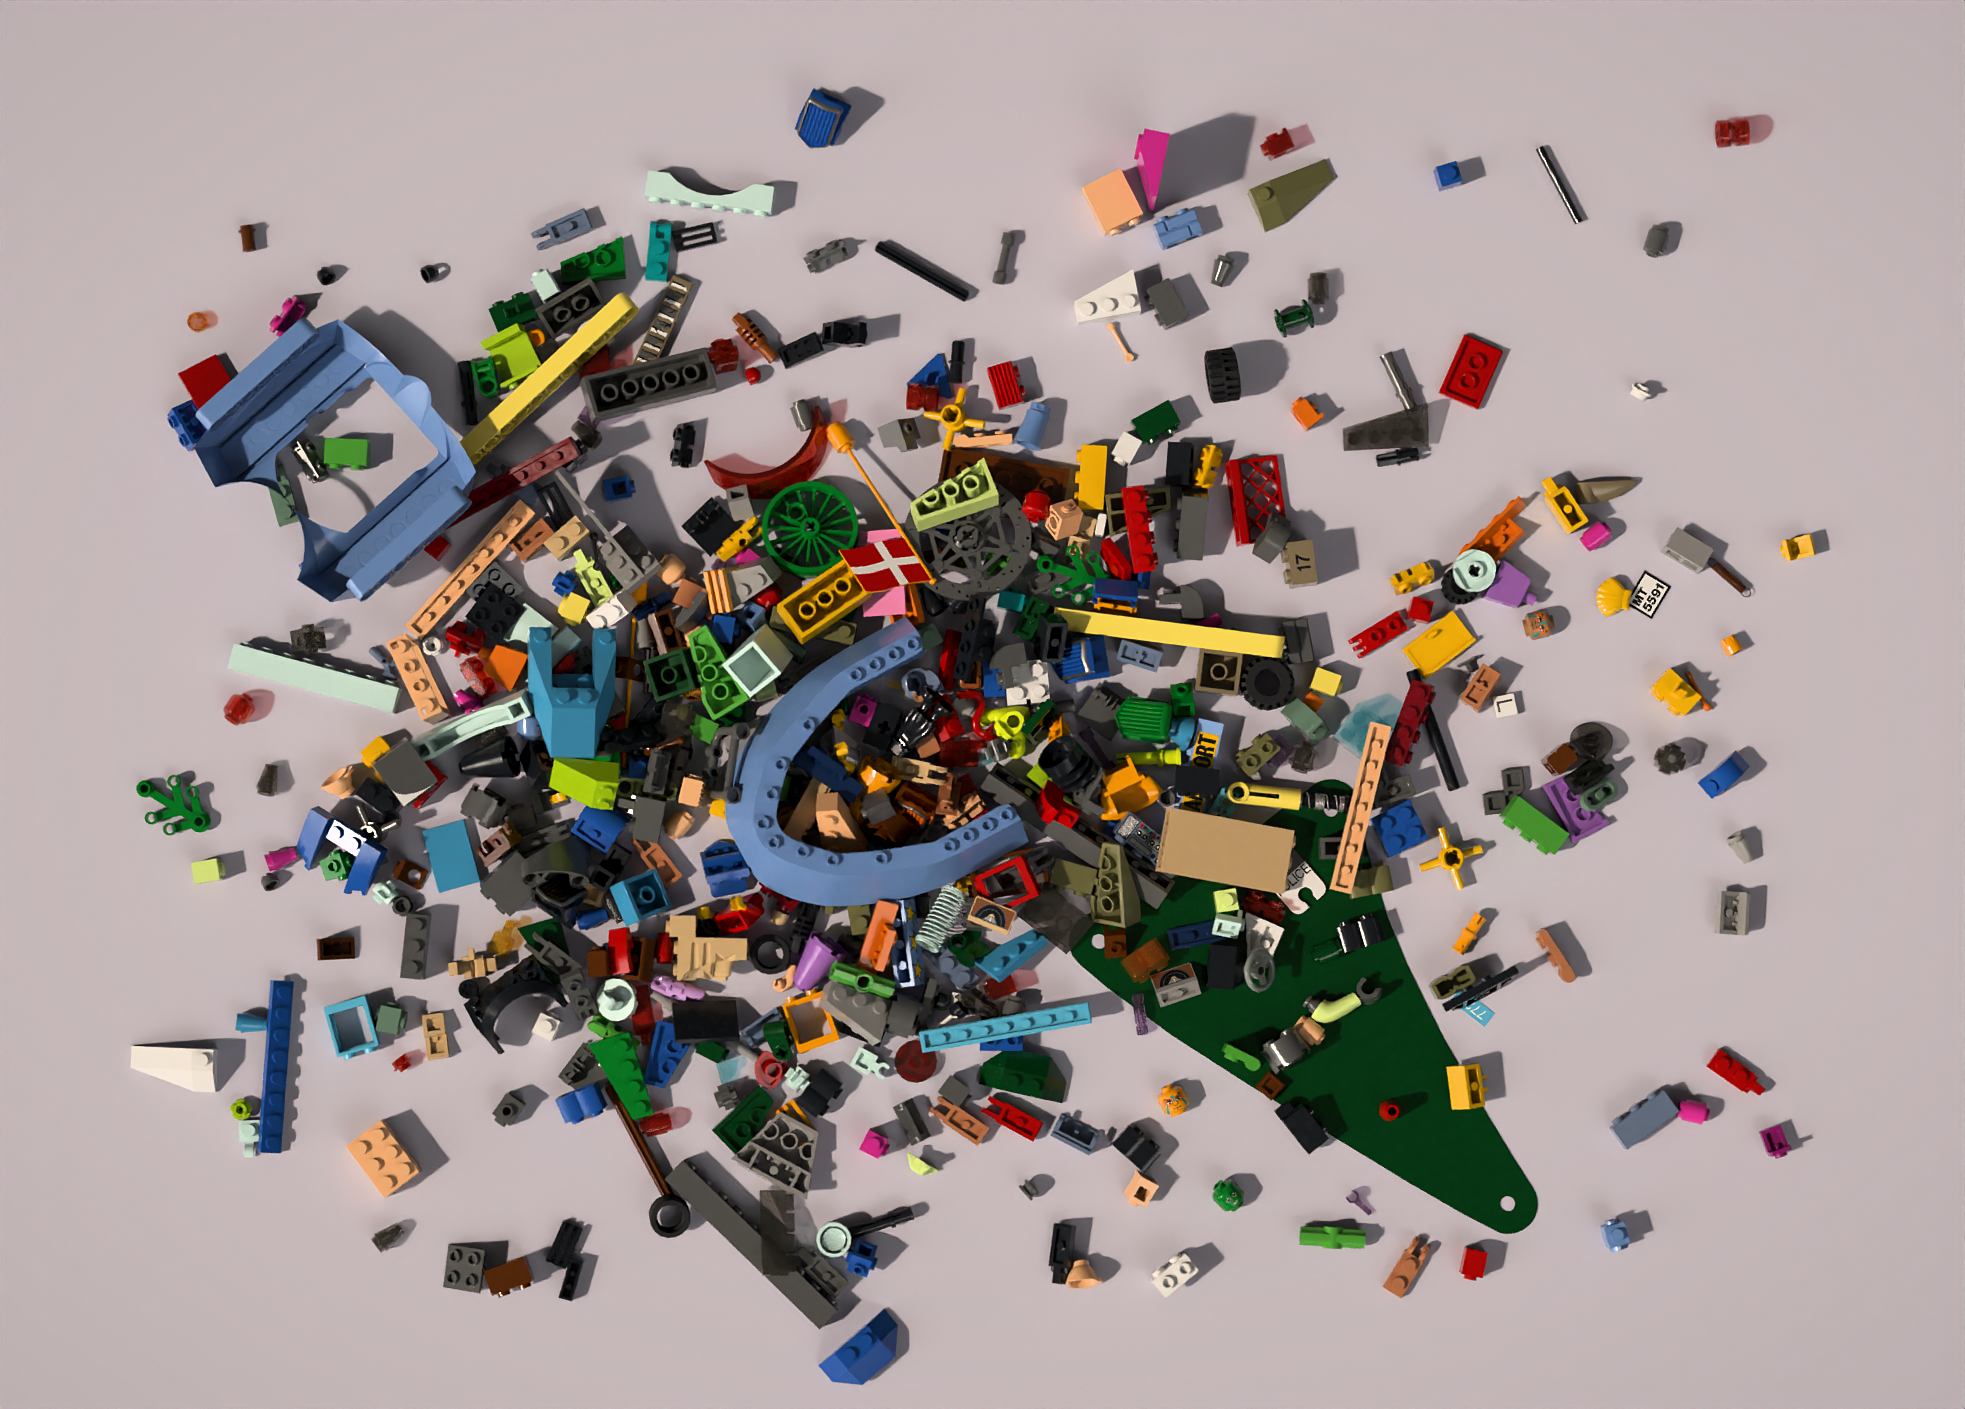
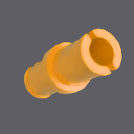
M1475 912L1466 928H1462V934L1454 946H1452V949L1464 955L1472 940H1476V934L1487 919Z

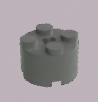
M473 783L461 804L462 809L460 813L468 818L473 816L478 819V824L486 829L498 827L511 804L505 803L506 799L488 788H485L483 791L478 789L480 787L479 784Z
M894 990L895 998L890 997L889 999L891 1004L886 1020L887 1025L884 1027L883 1032L908 1038L909 1035L914 1036L917 1026L914 1022L916 1015L920 1016L923 1003L919 1001L917 996Z
M1289 1027L1281 1033L1280 1039L1277 1041L1271 1039L1262 1047L1263 1051L1261 1053L1275 1074L1279 1073L1278 1068H1281L1283 1071L1302 1059L1304 1051L1307 1054L1311 1052V1049L1297 1029L1293 1030L1292 1027Z

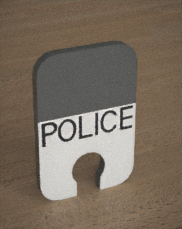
M1292 848L1290 855L1292 857V865L1287 872V878L1289 879L1287 890H1284V894H1276L1291 912L1301 914L1309 906L1299 899V890L1304 887L1309 888L1315 899L1318 900L1324 895L1326 887L1294 848Z

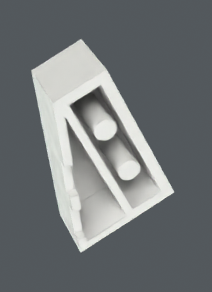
M1134 270L1128 271L1074 301L1077 325L1081 326L1140 315L1141 307Z

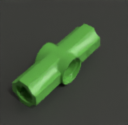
M835 960L830 968V979L855 987L860 992H869L889 999L895 990L896 982L894 980L869 972L866 968H857ZM860 977H867L865 982L858 983Z
M1300 1226L1299 1244L1322 1246V1248L1342 1249V1247L1365 1249L1366 1230L1343 1229V1227Z

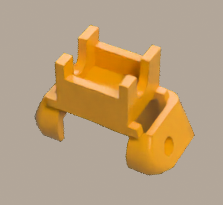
M1127 753L1123 755L1126 762L1105 771L1101 778L1105 786L1101 788V793L1098 795V804L1105 809L1100 817L1102 820L1113 821L1122 819L1127 812L1137 813L1150 806L1164 791L1147 772L1141 773L1140 770L1136 771Z

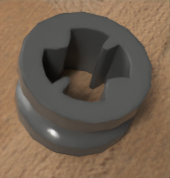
M1027 1179L1024 1185L1018 1186L1031 1201L1034 1195L1039 1194Z

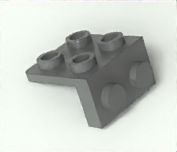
M1096 764L1093 776L1083 787L1074 792L1065 793L1067 797L1073 800L1072 805L1090 816L1095 813L1101 817L1105 810L1089 800L1105 773L1104 768Z

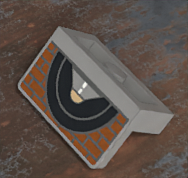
M1186 963L1150 976L1160 1007L1201 994L1191 963Z

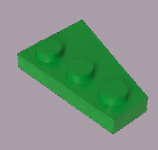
M618 237L613 242L606 245L604 243L592 251L583 252L560 262L562 284H578L588 277L593 282L626 279L623 237Z

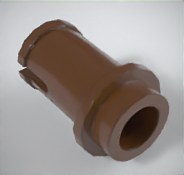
M253 225L240 226L238 232L241 234L243 252L256 251L255 229Z

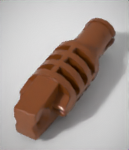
M739 312L732 318V321L738 327L736 329L737 333L753 350H758L769 364L779 356L767 342L766 335L750 318L746 320Z

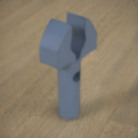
M376 647L370 648L369 653L384 666L383 675L387 679L398 680L391 673L390 666L397 667L395 661H390Z

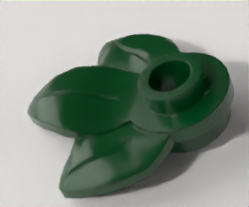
M965 930L962 934H954L949 938L947 943L948 949L956 955L958 963L972 968L975 965V959L983 958L989 954V948L979 940L982 931ZM958 943H959V944H961L962 946H961V947H955V944H958Z

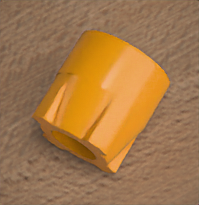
M1733 634L1720 642L1728 657L1743 649Z

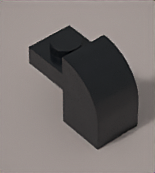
M835 321L823 323L822 345L848 348L861 347L863 344H866L868 335L867 323L856 322L847 324Z
M613 842L603 860L597 864L589 878V883L604 893L608 892L622 874L632 852L617 842Z

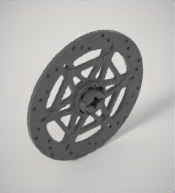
M946 480L933 485L928 490H926L922 495H924L932 489H936V487H940ZM994 482L995 487L999 488L997 489L999 505L982 510L985 513L972 520L970 515L965 516L966 520L959 521L955 519L953 525L940 524L918 532L910 509L905 521L904 533L915 550L918 549L916 552L929 572L932 569L934 570L931 575L937 579L935 584L922 582L925 586L944 597L969 601L971 594L986 598L996 595L1009 587L1018 578L1029 558L1032 540L1029 521L1026 519L1027 516L1022 513V505L1007 489ZM1004 513L1008 514L1014 527V544L1007 543L1000 521V516ZM991 516V520L983 528L979 522ZM994 523L997 524L1000 540L987 534ZM960 528L957 532V540L954 543L953 539H955L956 530ZM935 529L950 530L949 536H945L935 531ZM920 533L929 534L935 557V560L930 564L926 562L920 548ZM981 533L982 538H980L978 548L975 549L978 543V536ZM964 536L967 537V538H968L969 536H971V541H970L969 539H966L965 541H963V540H964ZM935 537L948 542L940 554L937 550ZM988 540L1000 546V548L985 547V543ZM952 549L956 554L944 561L943 558ZM981 552L996 554L984 566L981 565ZM1002 555L1010 557L1008 564L1001 572L991 579H984L983 573ZM976 556L977 569H973L968 557ZM963 557L968 569H962L950 564ZM946 569L971 576L972 583H955L941 577L939 573Z

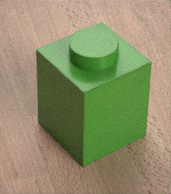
M696 714L687 734L712 745L713 736L716 730L720 728V725Z

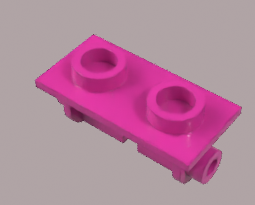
M296 296L288 297L282 305L283 311L279 316L275 315L271 320L269 331L275 333L277 330L276 335L278 337L283 335L294 325L289 321L292 317L298 321L306 311L305 307L307 304L301 300L297 303L298 298Z

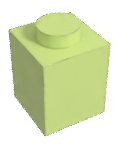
M215 858L191 863L194 884L224 880L223 875H226L224 862H221L220 859Z
M1236 888L1213 892L1216 913L1239 910Z

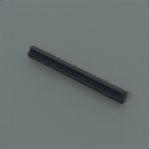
M879 241L876 245L875 252L961 301L965 302L970 292L882 241Z

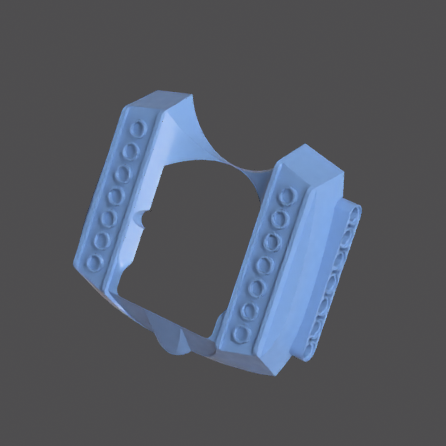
M304 317L290 327L197 411L195 416L207 430L194 449L215 488L239 482H252L269 487L285 498L276 478V454L308 426L307 423L317 413L322 414L343 394L354 390L365 379H375L437 448V457L427 466L409 476L347 533L321 526L303 516L292 506L299 518L304 535V559L297 580L329 602L356 597L360 602H363L471 506L472 501L468 496L472 489L476 471L458 439L439 414L432 408L429 388L421 379L410 375H403L377 348L339 319L315 328Z

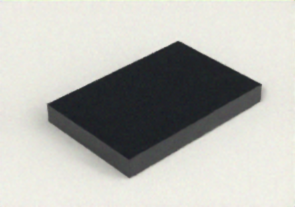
M736 1000L672 1002L671 1011L675 1044L740 1040Z

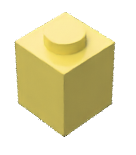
M1317 667L1309 689L1334 697L1335 693H1340L1343 682L1340 681L1341 675Z

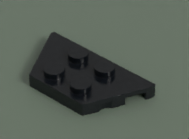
M1514 965L1494 977L1490 974L1480 980L1481 983L1475 987L1469 985L1463 988L1460 995L1442 1004L1445 1012L1451 1009L1452 1011L1464 1009L1500 990L1506 983L1512 980L1511 977L1518 975L1519 971Z

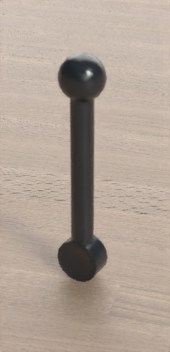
M593 532L590 534L594 553L593 570L599 571L601 563L598 560L596 541L598 534Z

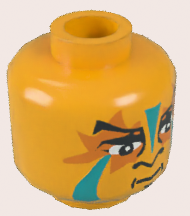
M1171 1083L1161 1088L1162 1093L1158 1095L1157 1099L1166 1115L1175 1117L1187 1110L1189 1099L1182 1086H1173Z

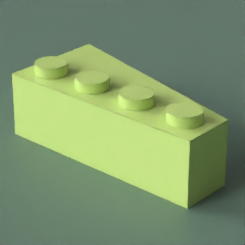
M984 458L977 461L978 463L971 468L968 467L961 471V474L953 479L946 480L937 489L930 490L910 503L911 515L918 532L999 505V494Z

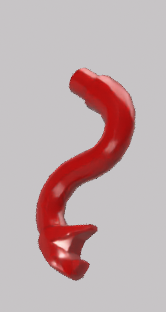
M976 689L958 691V700L973 699L977 701V709L972 717V728L976 735L988 741L999 738L997 734H994V724L986 730L980 726V720L986 708L983 695Z

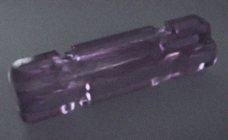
M1136 993L1132 995V1002L1135 1005L1133 1010L1135 1024H1137L1136 1031L1137 1035L1148 1034V1026L1145 1023L1147 1019L1145 1005H1143L1144 997L1142 993Z

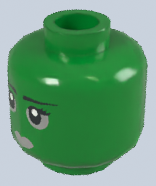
M1220 1180L1213 1187L1212 1198L1222 1210L1234 1212L1244 1203V1192L1233 1180H1226L1224 1182Z

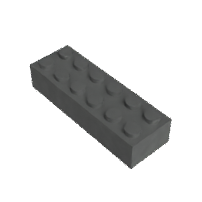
M706 347L584 376L580 381L591 423L713 394L717 389Z

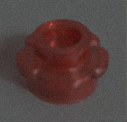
M404 1053L392 1063V1066L395 1068L394 1071L399 1070L403 1072L411 1065L409 1062L411 1057L408 1058Z

